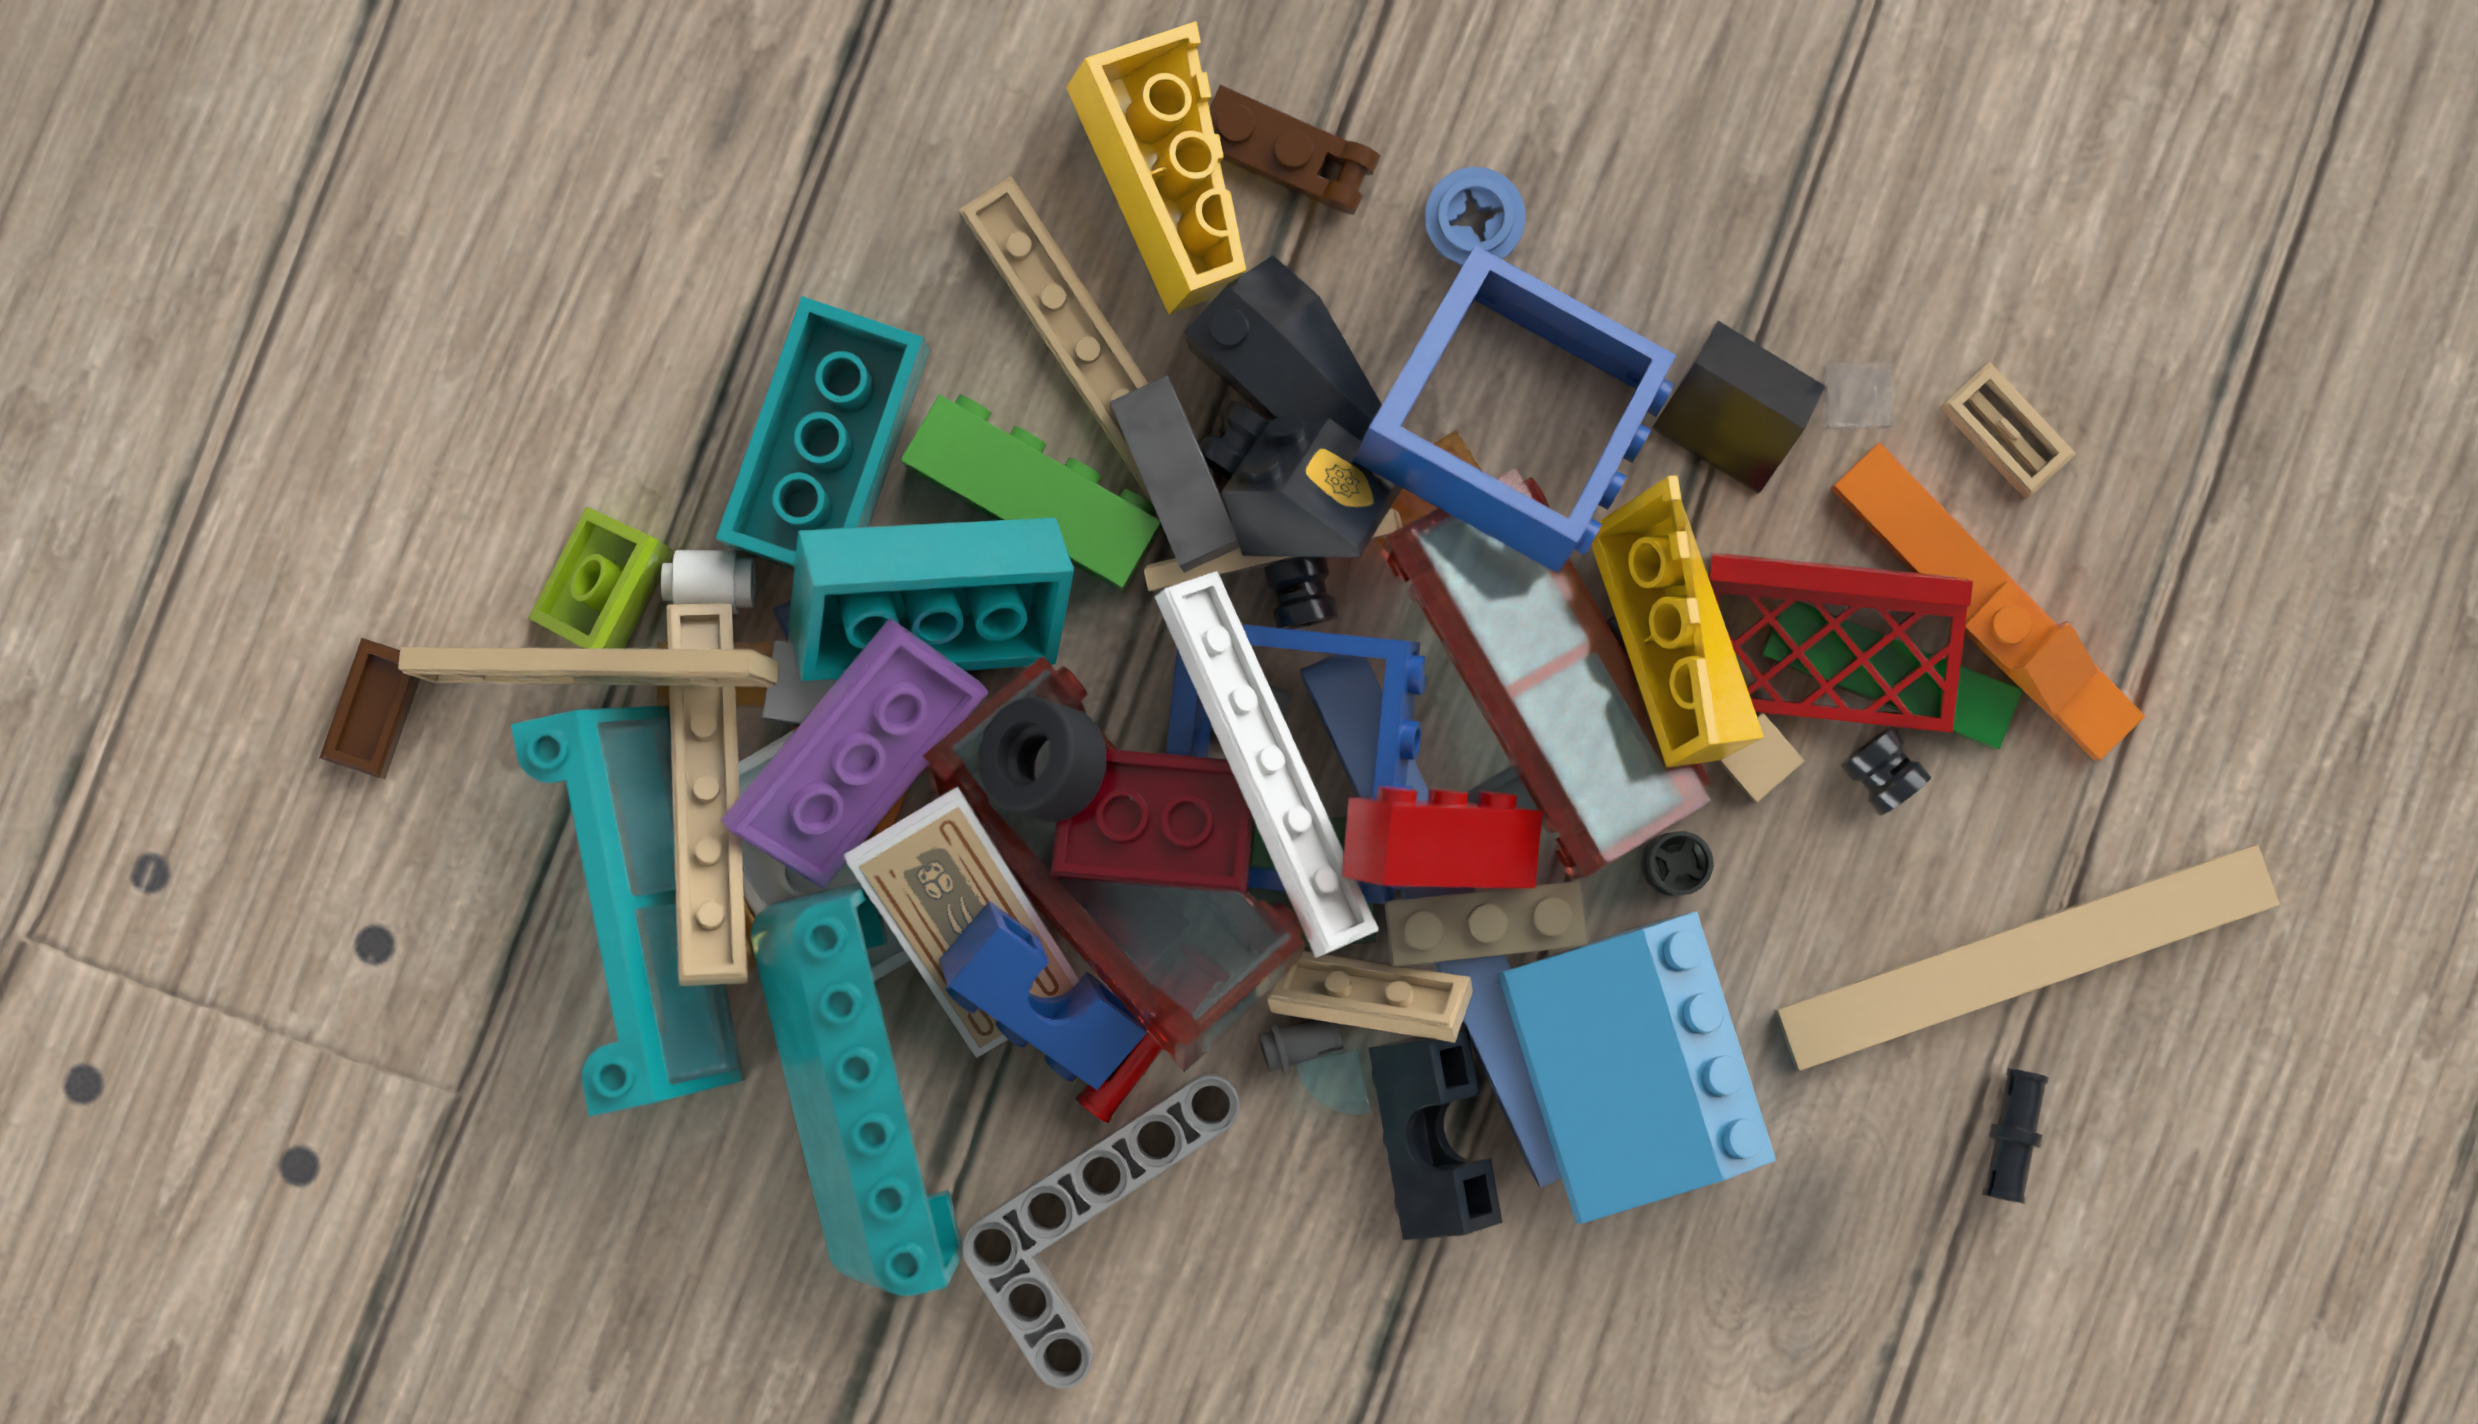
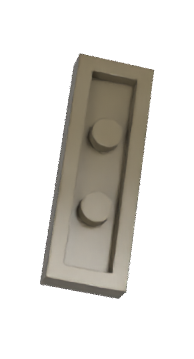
M1580 881L1537 885L1535 889L1509 888L1385 902L1391 966L1393 967L1587 946Z

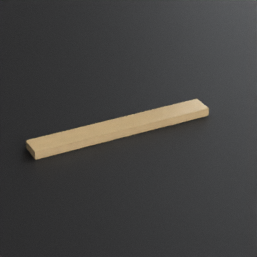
M2250 845L1774 1009L1794 1068L1797 1071H1802L2279 906L2280 903L2259 845Z

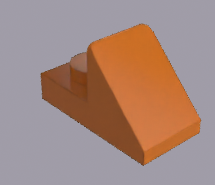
M2010 581L2002 583L1966 620L1964 634L2050 717L2055 716L2098 671L2074 627L2068 621L2054 625Z

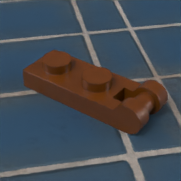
M1223 85L1219 86L1209 110L1214 134H1219L1223 160L1349 215L1356 213L1363 197L1358 192L1365 175H1372L1380 160V155L1376 151L1361 143L1344 140ZM1326 158L1342 165L1336 181L1327 180L1319 176Z

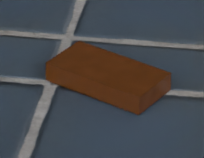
M361 638L321 751L320 759L377 778L386 779L420 682V678L404 674L402 670L398 669L400 650Z

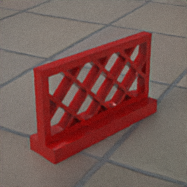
M1711 552L1708 578L1718 607L1720 593L1748 596L1764 615L1737 638L1733 639L1728 633L1734 652L1756 678L1747 686L1749 695L1763 686L1773 698L1750 697L1755 712L1953 732L1967 608L1971 605L1972 580L1964 577ZM1758 597L1782 599L1783 601L1769 611ZM1795 601L1812 602L1828 623L1797 646L1775 617ZM1823 604L1848 607L1833 618ZM1859 608L1876 609L1892 630L1864 652H1861L1839 624ZM1887 610L1910 612L1912 614L1898 624ZM1925 614L1951 617L1948 643L1928 659L1924 657L1904 632ZM1770 623L1791 648L1792 652L1761 674L1739 646L1766 624ZM1834 629L1856 658L1826 681L1804 655V652ZM1899 636L1921 664L1890 688L1868 659ZM1946 656L1943 680L1933 666ZM1798 657L1820 686L1800 702L1784 701L1768 680ZM1860 665L1866 668L1884 690L1882 695L1864 709L1847 707L1832 689V687ZM1927 671L1942 689L1939 717L1912 714L1897 694ZM1827 693L1837 706L1812 703ZM1891 699L1902 713L1879 711L1877 709Z

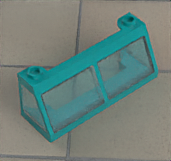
M660 705L574 710L510 724L517 759L523 771L534 780L544 783L566 781L618 1038V1042L603 1045L593 1051L583 1066L582 1085L589 1117L656 1103L744 1081L745 1078L726 985L679 986L669 707Z

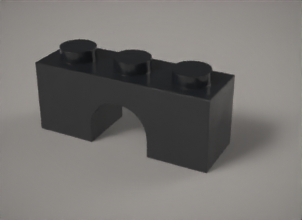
M1468 1030L1459 1031L1455 1042L1415 1037L1368 1048L1372 1065V1081L1377 1093L1383 1127V1143L1388 1154L1395 1193V1209L1399 1216L1403 1240L1462 1236L1503 1223L1491 1158L1469 1160L1461 1157L1448 1143L1444 1131V1117L1448 1106L1453 1101L1479 1094Z

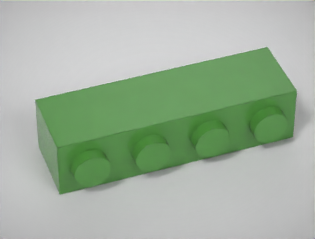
M939 394L900 459L905 468L996 521L1056 518L1071 563L1125 594L1162 530L1160 520L1153 517L1156 511L1154 505L1128 489H1124L1120 497L1097 485L1102 476L1094 469L1074 458L1069 457L1065 465H1062L1043 454L1047 444L1018 426H1014L1008 434L988 422L992 413L972 399L959 394L955 402H952Z

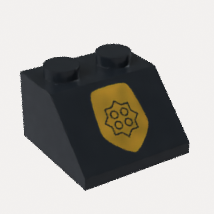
M1285 415L1269 421L1222 493L1242 556L1360 558L1402 488L1354 462L1353 459L1362 442L1330 418H1302L1298 415Z

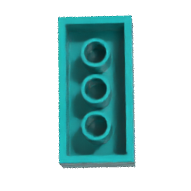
M801 296L716 539L730 549L794 570L799 531L869 527L930 354V349L924 337Z
M1040 518L799 531L788 628L801 680L839 679L889 618L964 671L1055 665L1074 574L1057 519Z

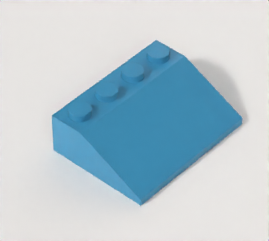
M1697 911L1656 920L1587 943V946L1575 947L1498 973L1576 1224H1583L1721 1182L1776 1161Z

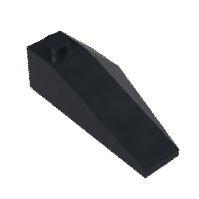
M1274 255L1229 283L1184 331L1189 350L1269 421L1285 415H1298L1302 418H1330L1362 442L1368 428L1382 406L1320 296Z

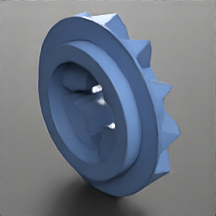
M1467 167L1448 174L1434 187L1425 208L1426 234L1430 237L1440 256L1447 257L1451 261L1458 263L1461 267L1475 245L1501 259L1510 255L1520 241L1525 228V206L1519 191L1505 176L1488 168ZM1467 194H1469L1471 203H1475L1476 209L1479 212L1489 211L1493 213L1500 211V213L1494 214L1493 218L1485 222L1483 226V242L1479 241L1478 235H1474L1470 226H1450L1464 216Z

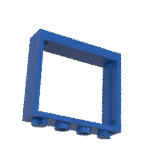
M1475 245L1368 428L1353 461L1559 574L1573 550L1585 555L1595 539L1602 524L1592 519V516L1598 505L1606 510L1610 508L1627 477L1617 471L1622 458L1633 463L1651 431V429L1641 424L1646 412L1657 417L1675 384L1665 379V376L1676 354ZM1474 301L1635 388L1568 518L1402 427Z
M1241 624L1250 645L1386 659L1372 798H1376L1378 786L1414 789L1413 786H1406L1408 761L1417 759L1421 744L1420 721H1413L1415 695H1422L1427 683V676L1424 675L1426 656H1419L1421 642ZM1177 648L1166 754L1208 757L1211 722ZM1251 865L1250 888L1286 892L1276 868ZM1357 880L1366 902L1382 904L1394 900L1395 889L1402 890V886H1383Z

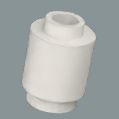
M676 550L673 563H663L662 565L663 601H673V605L732 604V614H738L740 608H754L756 600L754 557H740L738 551Z

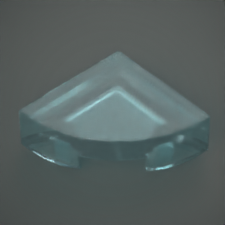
M1357 1049L1317 1057L1295 1064L1298 1075L1306 1089L1323 1105L1346 1114L1362 1115L1371 1113Z

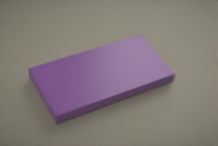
M889 618L724 815L722 821L729 831L824 889L846 863L844 854L863 843L989 692L977 679Z

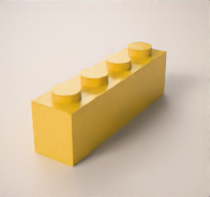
M1197 21L1087 57L1066 86L1067 92L1169 315L1216 298L1229 283L1239 278L1246 271L1231 192L1225 190L1220 162L1224 156L1219 134H1214L1208 105L1211 92L1207 72L1202 73L1197 50L1201 43Z
M1667 476L1598 521L1602 525L1591 546L1660 750L1668 768L1720 761L1764 738L1681 500L1678 476Z

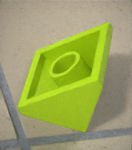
M586 506L528 619L584 649H624L661 579L663 563H669L675 551L654 537Z

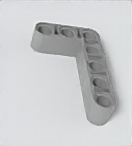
M1205 1073L1193 1078L980 1217L968 1230L963 1241V1256L966 1264L1034 1371L1045 1384L1054 1388H1070L1079 1384L1087 1376L1092 1364L1094 1344L1089 1332L1038 1253L1226 1131L1235 1122L1239 1113V1095L1235 1085L1227 1077L1217 1073ZM1216 1086L1228 1095L1230 1106L1222 1118L1215 1121H1206L1194 1112L1192 1099L1200 1088ZM1152 1121H1161L1167 1124L1175 1135L1174 1147L1162 1156H1153L1146 1153L1138 1141L1140 1129ZM1097 1157L1112 1159L1118 1165L1121 1172L1119 1184L1108 1191H1099L1092 1188L1085 1178L1086 1164ZM1041 1193L1058 1195L1066 1207L1065 1219L1055 1226H1044L1038 1223L1031 1212V1202L1036 1195ZM988 1228H997L1003 1231L1011 1242L1010 1255L1001 1261L985 1259L979 1253L977 1247V1237L981 1231ZM1024 1283L1038 1286L1044 1292L1047 1299L1046 1308L1034 1316H1026L1019 1313L1012 1303V1290L1016 1286ZM1057 1339L1071 1340L1079 1347L1082 1361L1075 1368L1060 1370L1049 1362L1046 1355V1347Z

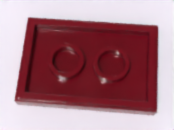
M1106 749V771L1097 794L1084 810L1068 820L1056 822L1051 875L1054 878L1248 895L1255 820L1227 759Z

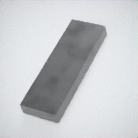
M1168 375L1110 401L1182 571L1185 573L1240 548L1229 513Z

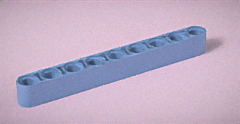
M1333 654L1301 669L1300 673L1356 797L1372 798L1383 692L1366 657ZM1409 760L1406 786H1413L1414 790H1417V800H1428V788L1415 760ZM1402 886L1400 891L1404 900L1471 893L1475 892L1474 887ZM1497 955L1433 962L1438 972L1471 978L1473 993L1462 1025L1465 1031L1468 1030L1471 1045L1537 1185L1541 1189L1562 1179L1498 973L1511 969L1506 956Z

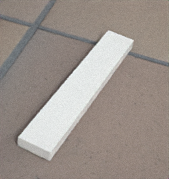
M1215 571L1162 590L1155 596L1157 604L1315 957L1317 958L1378 931L1379 929L1357 880L1342 877L1343 849L1218 572Z

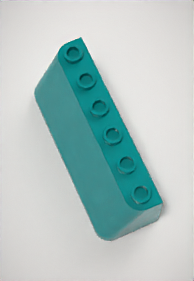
M859 882L775 902L756 916L751 927V943L829 1258L833 1266L844 1276L896 1295L913 1296L947 1288L963 1255V1244L950 1191L945 1190L926 1195L866 949L885 945L888 942L883 918Z

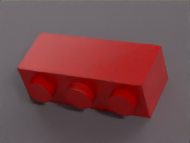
M1378 786L1376 798L1349 797L1342 877L1383 886L1535 889L1543 811L1518 807V795L1511 793L1479 791L1478 802H1467L1468 792L1429 789L1428 800H1417V790Z

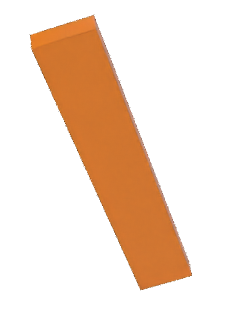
M1880 442L1874 445L1830 487L1911 572L1964 577L1972 580L1971 605L1967 608L1966 620L2002 583L2010 581L2054 625H2057ZM2097 666L2098 671L2052 717L2094 761L2101 760L2146 717Z

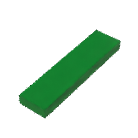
M1795 601L1775 617L1797 646L1828 623L1817 608L1800 601ZM1844 620L1839 624L1861 652H1864L1884 636L1848 620ZM1771 625L1759 656L1777 663L1792 652V650ZM1834 629L1804 652V655L1826 681L1856 658ZM1893 639L1868 659L1890 688L1921 664L1907 646L1896 639ZM1919 649L1926 659L1933 655ZM1798 657L1786 666L1813 677ZM1941 659L1933 666L1943 680L1946 659ZM1860 665L1835 685V687L1870 701H1874L1884 693V690L1863 665ZM1960 666L1952 733L1993 750L2000 749L2022 690ZM1927 671L1897 694L1912 714L1939 717L1942 689ZM1891 699L1883 705L1901 712Z

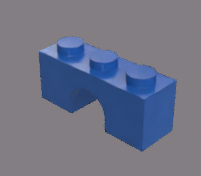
M990 901L939 959L947 981L945 990L958 1005L971 1013H975L980 1008L996 1019V1027L1008 1040L1021 1048L1030 1043L1046 1054L1044 1056L1046 1063L1067 1081L1073 1082L1079 1077L1098 1090L1147 1033L1135 1005L1089 972H1086L1072 989L1060 996L1044 998L1030 993L1033 981L1049 963L1039 936Z

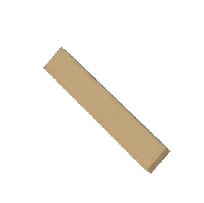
M1012 176L960 208L959 213L1149 502L1152 503L1110 404V401L1147 385L1148 382Z
M732 604L667 605L668 649L734 650ZM669 686L679 986L747 983L741 838L729 831L722 821L724 815L740 797L735 687Z
M400 647L398 669L402 670L404 674L433 683L773 687L774 684H778L780 662L752 650Z

